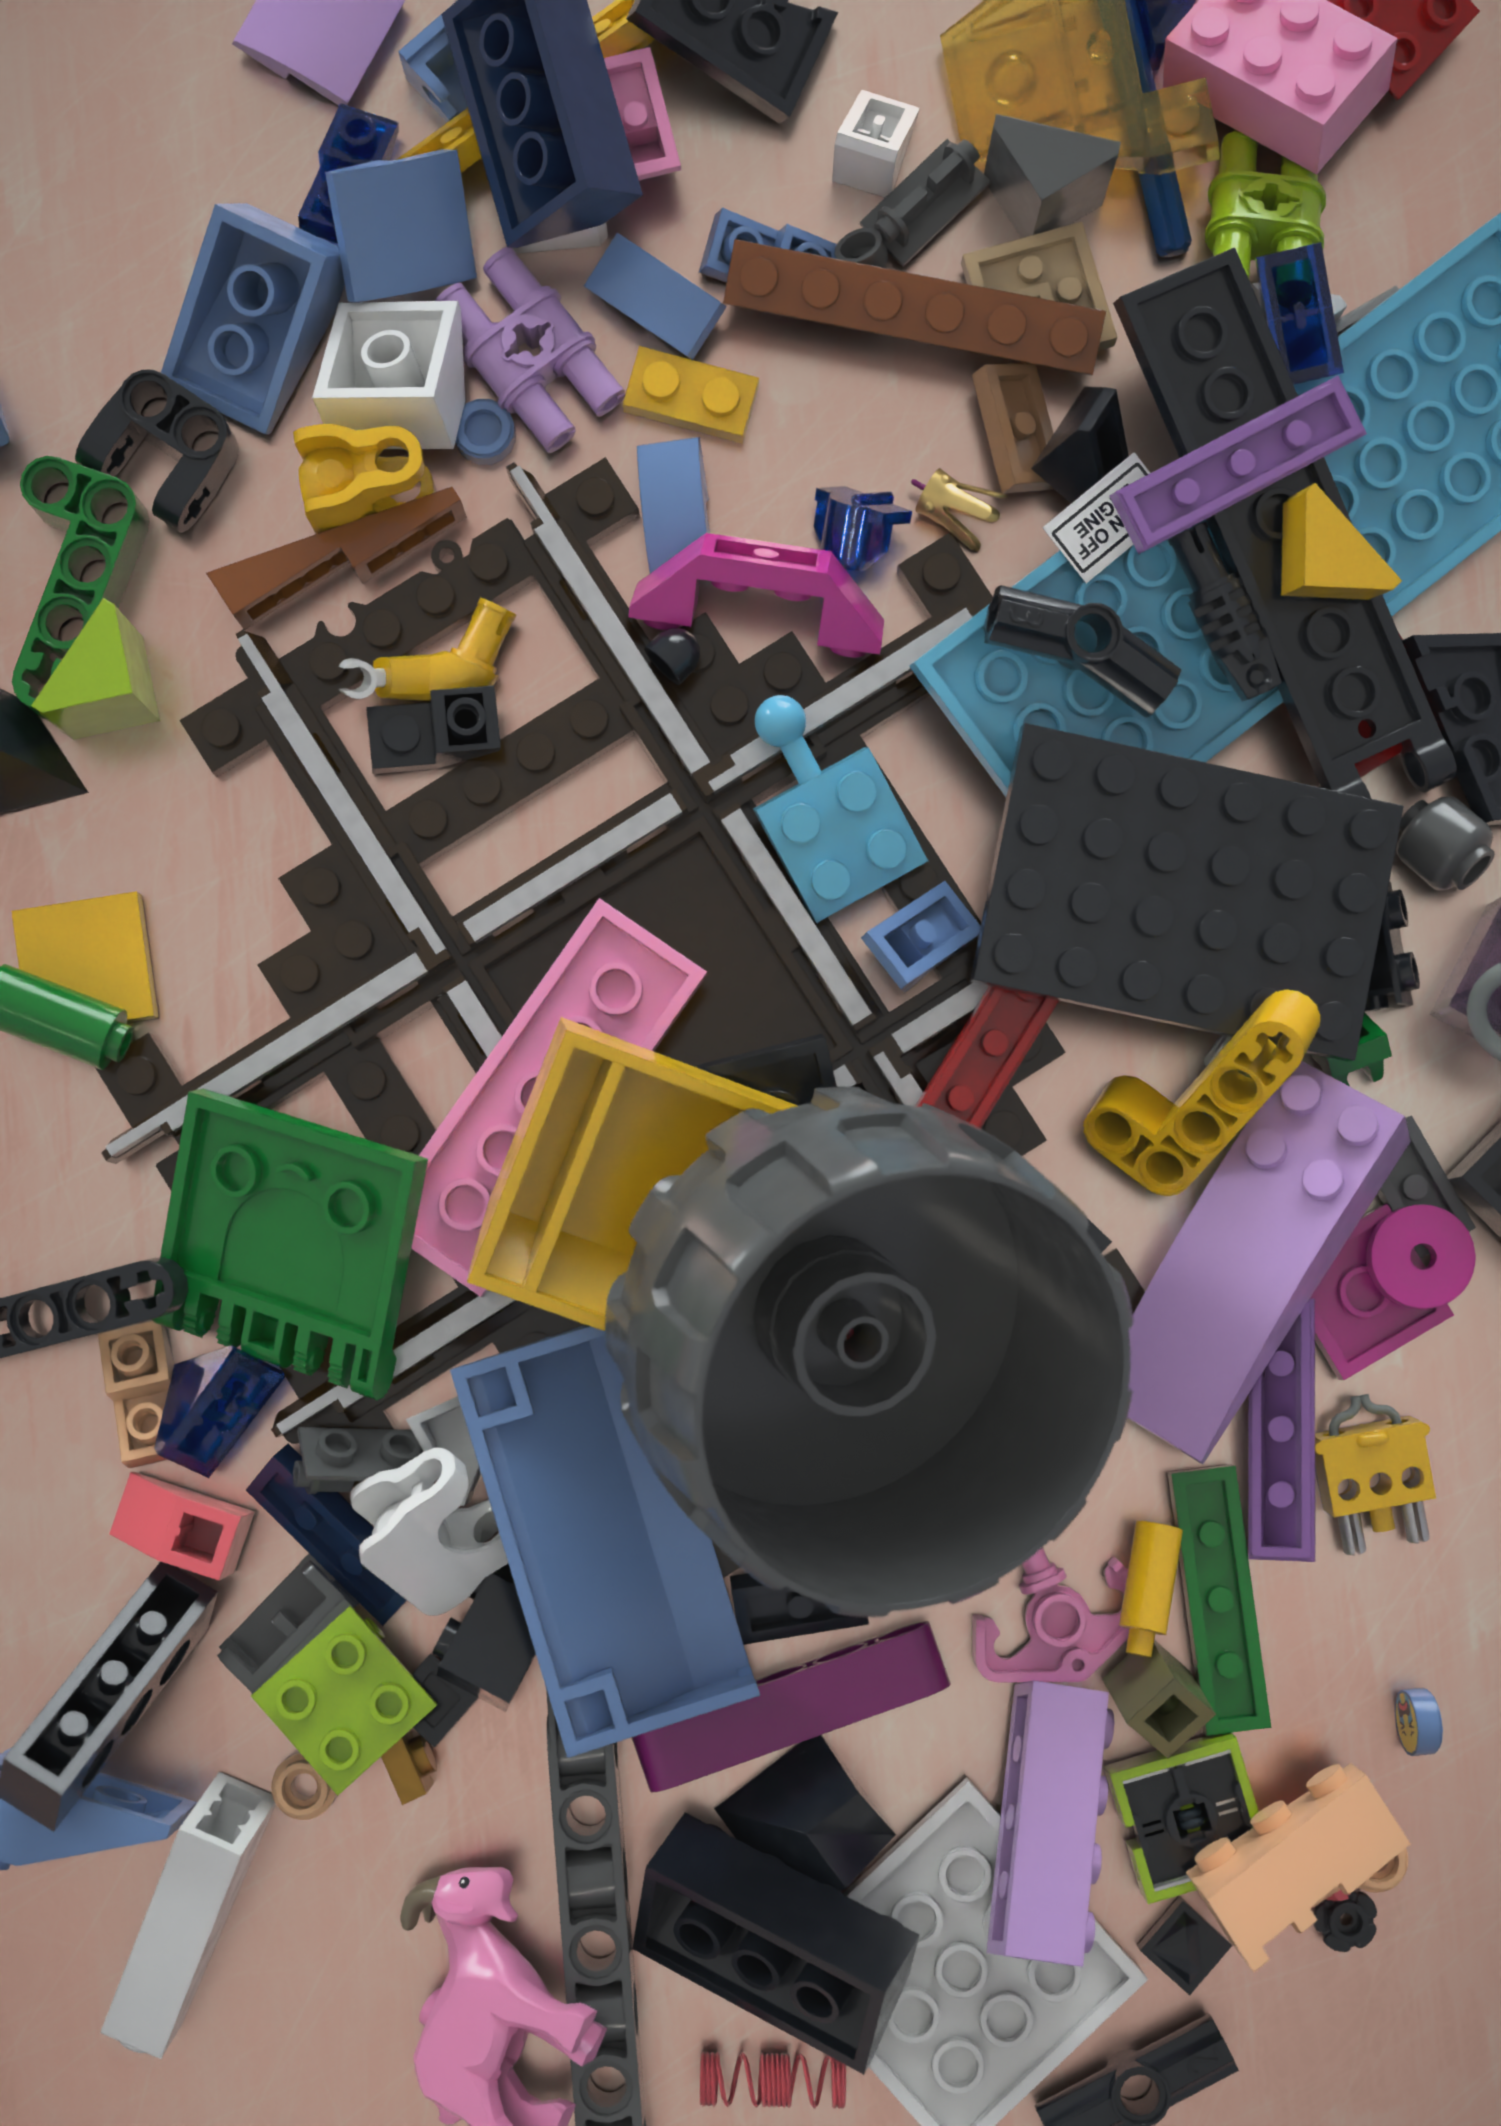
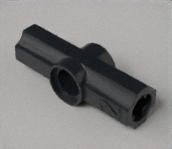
M1207 2014L1140 2050L1127 2049L1116 2053L1109 2059L1104 2069L1035 2105V2108L1043 2126H1153L1165 2117L1169 2107L1234 2074L1239 2069L1210 2014ZM1144 2075L1152 2079V2087L1149 2093L1142 2099L1132 2101L1120 2096L1124 2082L1130 2077Z

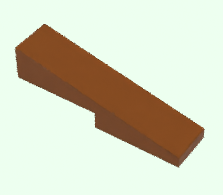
M451 486L218 568L206 574L242 628L246 630L348 564L351 565L362 584L458 524L467 516L461 499Z

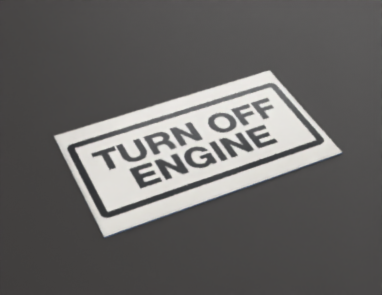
M1135 452L1042 527L1085 583H1088L1134 545L1109 495L1150 474Z

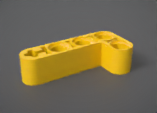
M1286 989L1270 995L1175 1103L1137 1077L1127 1075L1114 1077L1106 1084L1083 1123V1131L1088 1143L1097 1152L1151 1192L1163 1196L1180 1194L1188 1188L1300 1065L1320 1026L1321 1015L1317 1005L1308 996L1299 991ZM1279 1032L1283 1033L1277 1045L1269 1039V1037H1274ZM1237 1070H1241L1249 1074L1252 1078H1248L1240 1074ZM1202 1112H1205V1113L1211 1115L1213 1118H1210V1117L1206 1116V1115L1203 1114Z

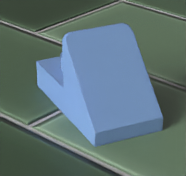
M944 881L867 931L861 939L898 987L905 993L932 969L974 941L979 936L981 926L947 882Z

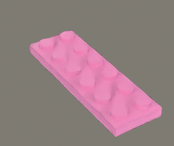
M599 898L419 1156L428 1158V1164L411 1249L480 1297H484L488 1290L467 1283L468 1272L488 1201L560 1018H566L655 1051L706 978L707 971Z

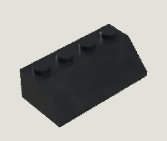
M685 1812L646 1866L632 1949L864 2075L873 2059L909 1977L920 1934L904 1927L893 1917L881 1915L852 1900L837 1888L822 1884L787 1866L776 1856L764 1854L728 1835L720 1827L707 1824Z

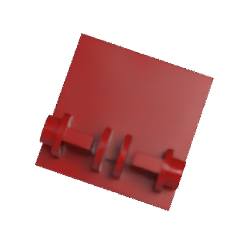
M1327 0L1397 38L1388 90L1396 101L1406 93L1480 12L1471 0Z

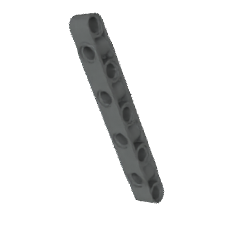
M546 1689L548 1707L547 1751L566 2004L583 2003L597 2011L594 2021L607 2028L593 2061L581 2067L571 2060L573 2100L576 2104L574 2109L575 2126H647L634 1954L632 1949L633 1941L618 1745L615 1742L567 1758ZM592 1796L604 1806L605 1819L597 1825L584 1826L573 1818L570 1810L571 1802L578 1797ZM591 1931H603L612 1938L616 1949L606 1958H592L582 1949L581 1937ZM613 2067L620 2071L626 2083L618 2091L611 2093L603 2092L596 2088L590 2075L598 2068Z

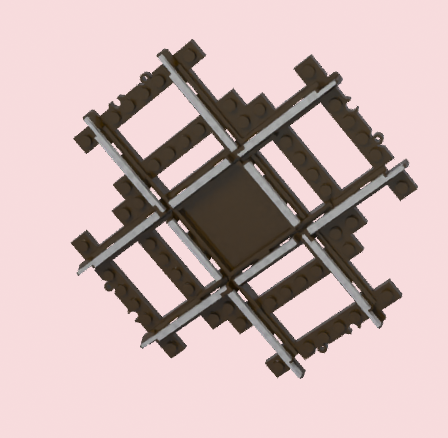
M606 457L546 494L530 472L522 469L520 465L517 466L515 462L508 465L506 469L509 480L535 519L530 523L533 535L524 540L512 519L506 518L472 539L469 554L465 557L460 546L454 541L442 540L438 542L431 551V559L438 574L420 571L367 605L349 602L348 608L352 615L355 616L356 623L354 629L345 636L332 635L329 633L325 623L319 621L312 639L278 659L264 637L246 632L244 629L237 632L236 636L241 646L237 649L235 656L247 679L179 721L216 777H219L270 745L332 844L278 878L311 931L257 964L290 1018L186 1084L183 1083L156 1037L151 1033H147L131 1043L126 1055L120 1062L112 1060L105 1069L100 1070L96 1068L131 1125V1128L113 1138L105 1146L106 1149L101 1154L106 1162L117 1164L164 1134L175 1138L177 1143L180 1144L189 1091L207 1089L233 1097L259 1080L262 1082L235 1099L272 1109L325 1075L365 1139L419 1156L437 1128L383 1044L382 1039L434 1007L471 1067L477 1073L501 1039V1035H504L599 898L707 971L706 978L654 1052L695 1066L823 1034L826 1037L837 1087H858L892 1104H899L890 1090L892 1088L902 1105L915 1106L989 987L988 985L970 982L978 937L933 969L940 979L938 982L889 1012L829 918L827 917L818 923L812 920L753 808L757 807L758 803L796 780L780 747L771 746L759 737L755 728V715L759 706L770 697L785 695L795 699L802 706L806 715V728L803 737L822 771L856 751L867 747L862 739L863 737L929 697L930 694L914 673L897 684L896 681L912 671L909 667L910 664L991 603L993 598L951 532L897 566L898 575L927 617V620L882 647L880 655L871 654L828 682H825L793 631L739 664L706 612L693 619L691 627L682 626L679 628L693 634L699 644L700 658L696 669L680 685L673 683L657 669L644 650L650 643L649 638L636 619L628 618L629 607L590 548L596 542L640 516L638 506ZM450 554L454 556L451 562H442V558L445 555ZM565 580H566V582L568 583V585H569V587L571 588V590L573 591V593L575 594V596L577 597V599H578V601L580 602V604L582 605V607L584 608L586 614L584 613V611H583L582 608L580 607L579 603L577 602V600L575 599V597H574L573 594L571 593L570 589L568 588V586H567L566 583L564 582ZM535 581L596 675L597 680L500 740V751L465 761L386 811L324 714L325 710L348 697L341 693L339 689L353 690L360 687L363 683L364 675L361 668H341L339 664L344 659L355 658L365 661L373 667V661L379 657L416 655L471 621L480 597L498 604ZM660 730L663 731V733L665 734L666 738L668 739V741H669L670 744L672 745L673 749L675 750V752L677 753V755H678L679 758L681 759L682 763L684 764V768H683V766L681 765V763L679 762V760L677 759L676 755L674 754V752L672 751V749L670 748V746L668 745V743H667V741L665 740V738L663 737V735L661 734ZM632 736H635L665 784L454 916L451 915L422 867ZM778 754L781 755V758L742 782L743 776ZM878 764L928 859L926 863L882 886L881 890L894 910L898 912L937 885L946 881L981 926L980 919ZM665 825L667 827L665 831L627 853V848L662 826ZM733 842L736 844L739 851L745 858L746 862L754 872L755 876L757 877V882L751 874V872L749 871V869L747 868L742 858L740 857V855L738 854L737 850L733 846ZM533 908L534 913L499 935L493 936V932ZM816 974H819L824 983L826 984L834 999L842 1009V1014ZM417 981L419 983L416 987L381 1009H378L377 1006L414 982ZM1045 1023L981 1127L982 1130L991 1134L1021 1156L1044 1143L1047 1139L1013 1086L1066 1053L1047 1023ZM178 1150L156 1163V1168L171 1191ZM1115 1248L1103 1256L1121 1274L1133 1315L1145 1291L1118 1249ZM453 1278L458 1288L396 1327L392 1348L397 1358L393 1375L395 1379L392 1380L388 1392L382 1399L374 1400L351 1391L350 1385L348 1388H344L328 1382L329 1377L327 1375L329 1373V1360L333 1338L329 1337L327 1348L325 1349L326 1354L323 1358L324 1361L320 1365L321 1368L313 1376L293 1370L294 1365L292 1364L287 1368L280 1367L299 1399L277 1413L271 1430L276 1438L284 1436L289 1443L297 1444L299 1443L298 1427L398 1429L386 1411L387 1409L489 1344L493 1343L498 1352L501 1353L586 1324L489 1290L484 1297H480ZM354 1481L353 1487L362 1481ZM712 1541L724 1578L740 1568V1566Z

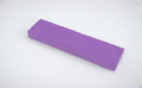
M1336 376L1109 495L1138 554L1363 437L1367 433L1339 376Z

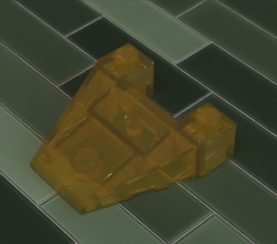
M984 0L940 35L960 141L966 139L977 149L980 156L977 161L986 162L996 114L1119 141L1121 145L1114 169L1137 170L1141 174L1160 175L1220 159L1218 137L1206 77L1143 93L1125 0Z

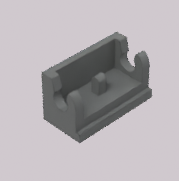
M308 1553L299 1565L219 1646L222 1651L217 1656L225 1667L253 1694L350 1605L355 1609L360 1603Z

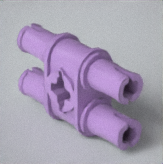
M505 247L487 260L483 270L485 275L512 307L513 313L500 322L492 323L462 283L451 285L435 301L459 302L464 346L463 361L469 368H476L498 396L497 404L500 408L506 409L510 413H517L548 453H552L569 442L576 433V430L545 390L549 383L557 377L566 376L598 417L614 409L624 399L625 390L594 353L597 346L594 343L595 338L590 332H584L560 302L561 295L556 289H551L550 286L542 287L515 251L510 247ZM524 343L531 349L540 346L541 353L533 357L527 350L519 353L518 347Z

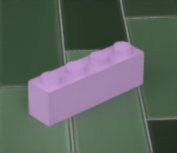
M1034 1680L1014 1684L987 1954L1083 1967L1084 1953H1089L1093 1946L1095 1918L1092 1912H1088L1091 1884H1095L1099 1878L1102 1863L1101 1847L1098 1843H1095L1097 1816H1101L1104 1813L1108 1799V1782L1106 1777L1101 1775L1103 1750L1110 1746L1114 1733V1714L1111 1709H1107L1109 1692Z

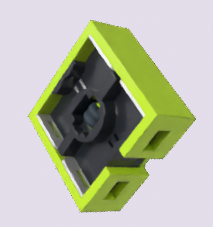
M1232 1733L1209 1735L1189 1740L1169 1758L1164 1756L1159 1750H1155L1103 1766L1118 1818L1125 1828L1132 1826L1135 1838L1125 1842L1140 1893L1148 1904L1196 1891V1888L1186 1874V1871L1197 1865L1194 1860L1195 1856L1207 1845L1218 1839L1227 1837L1232 1842L1252 1829L1253 1826L1250 1821L1259 1812L1237 1737Z

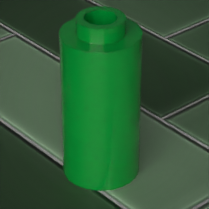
M3 964L0 966V1031L100 1070L105 1069L112 1060L120 1062L124 1058L131 1044L134 1028L127 1025L126 1010L10 965Z

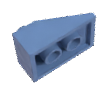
M215 204L161 373L216 408L220 413L265 435L271 434L336 312L345 286L338 246L250 204Z
M11 1748L0 1754V1774L2 1769L3 1758L7 1755ZM99 1772L53 1832L0 1798V1870H8L10 1865L22 1866L167 1839L180 1828L197 1802Z

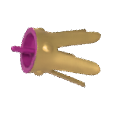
M941 468L936 470L927 485L916 479L911 480L912 485L923 491L916 505L915 512L925 515L944 526L971 550L980 551L981 544L978 538L949 509L954 508L985 521L995 522L1000 518V513L996 508L961 489L996 498H1006L1007 494L960 483Z

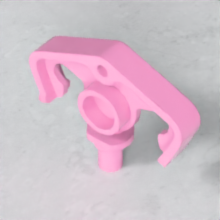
M1042 1547L1022 1564L1025 1573L1022 1575L1023 1582L1019 1584L1020 1591L1024 1595L1034 1593L1027 1604L1025 1612L1026 1627L1030 1635V1640L1012 1657L1002 1658L998 1656L994 1651V1643L997 1637H999L1000 1631L994 1620L990 1617H983V1615H972L973 1661L981 1675L989 1681L998 1683L1033 1680L1041 1682L1084 1681L1128 1639L1129 1629L1119 1626L1121 1611L1113 1614H1092L1078 1592L1070 1587L1057 1584L1067 1577L1065 1570L1061 1567L1056 1568L1053 1562L1049 1563ZM1113 1556L1107 1562L1108 1566L1104 1570L1106 1583L1109 1588L1120 1590L1124 1594L1128 1569Z

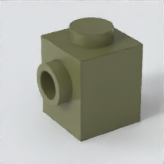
M1155 1640L1152 1658L1128 1654L1102 1679L1125 1722L1167 1758L1173 1755L1216 1715L1190 1670Z

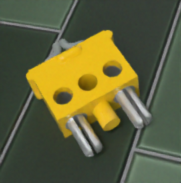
M1369 1394L1350 1397V1408L1332 1418L1329 1431L1315 1433V1467L1323 1510L1331 1516L1338 1518L1344 1553L1355 1556L1356 1552L1360 1555L1367 1550L1360 1516L1361 1512L1369 1511L1373 1532H1386L1395 1529L1391 1507L1401 1505L1407 1541L1413 1544H1418L1419 1540L1422 1543L1428 1541L1430 1535L1423 1501L1436 1499L1425 1436L1430 1432L1429 1425L1410 1415L1400 1417L1399 1413L1391 1406L1373 1404L1370 1401ZM1361 1404L1370 1413L1385 1414L1391 1418L1339 1428L1342 1422L1352 1419L1358 1413ZM1411 1467L1410 1477L1402 1482L1403 1471ZM1380 1473L1379 1483L1370 1488L1371 1478L1375 1474ZM1348 1479V1488L1338 1494L1339 1484L1343 1480Z

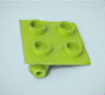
M351 1605L251 1695L253 1700L337 1796L438 1705L381 1641L385 1636L377 1624L368 1617L363 1620Z

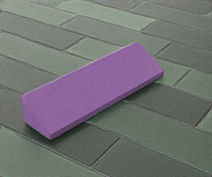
M1309 1299L1306 1302L1300 1315L1248 1394V1559L1316 1561L1315 1299Z

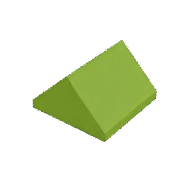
M103 598L31 706L73 740L160 721L143 636L113 603Z

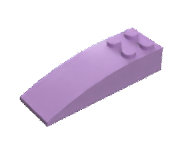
M1301 1061L1297 1069L1247 1122L1187 1217L1132 1315L1133 1326L1129 1329V1388L1133 1393L1127 1416L1128 1419L1202 1465L1204 1464L1300 1315L1305 1304L1309 1301L1411 1142L1404 1115Z

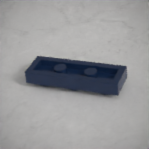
M288 1443L269 1460L246 1488V1491L384 1626L407 1600L360 1562L359 1546L372 1535L374 1527L358 1514L338 1492L307 1494L305 1487H295L293 1484V1468L295 1461H302V1456Z

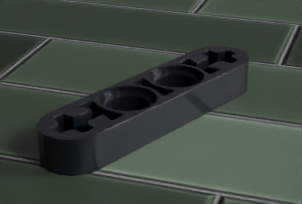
M156 1257L0 1298V1322L7 1320V1327L10 1333L0 1335V1358L171 1314L178 1310L186 1300L188 1279L185 1272L175 1261L166 1257ZM152 1280H162L164 1292L156 1296L151 1295L131 1301L128 1288L149 1283ZM92 1285L101 1287L110 1299L109 1313L102 1321L94 1319L85 1307L84 1298L87 1290ZM35 1300L45 1302L53 1314V1325L47 1335L37 1333L29 1322L28 1313L30 1306Z

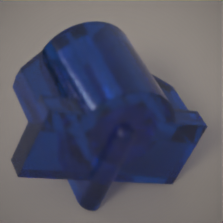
M847 486L816 488L815 501H817L813 527L821 543L820 550L831 551L845 570L864 571L873 566L878 559L889 551L893 525L910 524L912 511L893 504L894 495L890 491L863 493Z

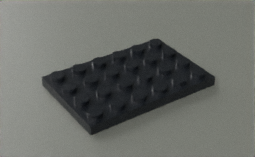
M1024 723L1020 727L970 982L1233 1037L1260 1005L1273 993L1286 989L1299 991L1308 996L1317 1005L1321 1015L1320 1026L1306 1053L1347 1062L1355 1061L1404 806ZM1279 1032L1276 1036L1269 1037V1039L1277 1045L1283 1033Z

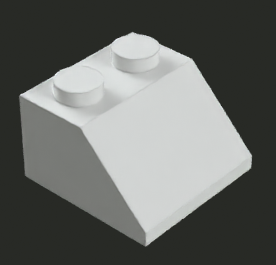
M459 302L339 303L312 396L323 424H337L354 430L400 426L410 431L417 438L422 449H454L465 405L462 318ZM391 446V447H388V448H386V449H403V448H402V447Z

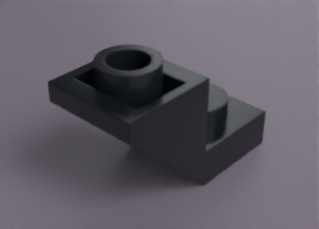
M495 686L431 690L430 702L366 707L372 774L438 769L501 750Z

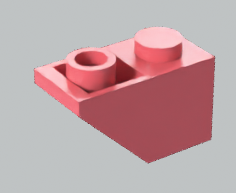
M133 1471L130 1472L109 1534L155 1560L220 1581L234 1574L255 1511Z

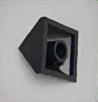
M823 1734L793 1745L714 1806L717 1814L737 1840L764 1854L776 1856L787 1866L822 1884L831 1885L839 1891L846 1889L896 1835L895 1831Z

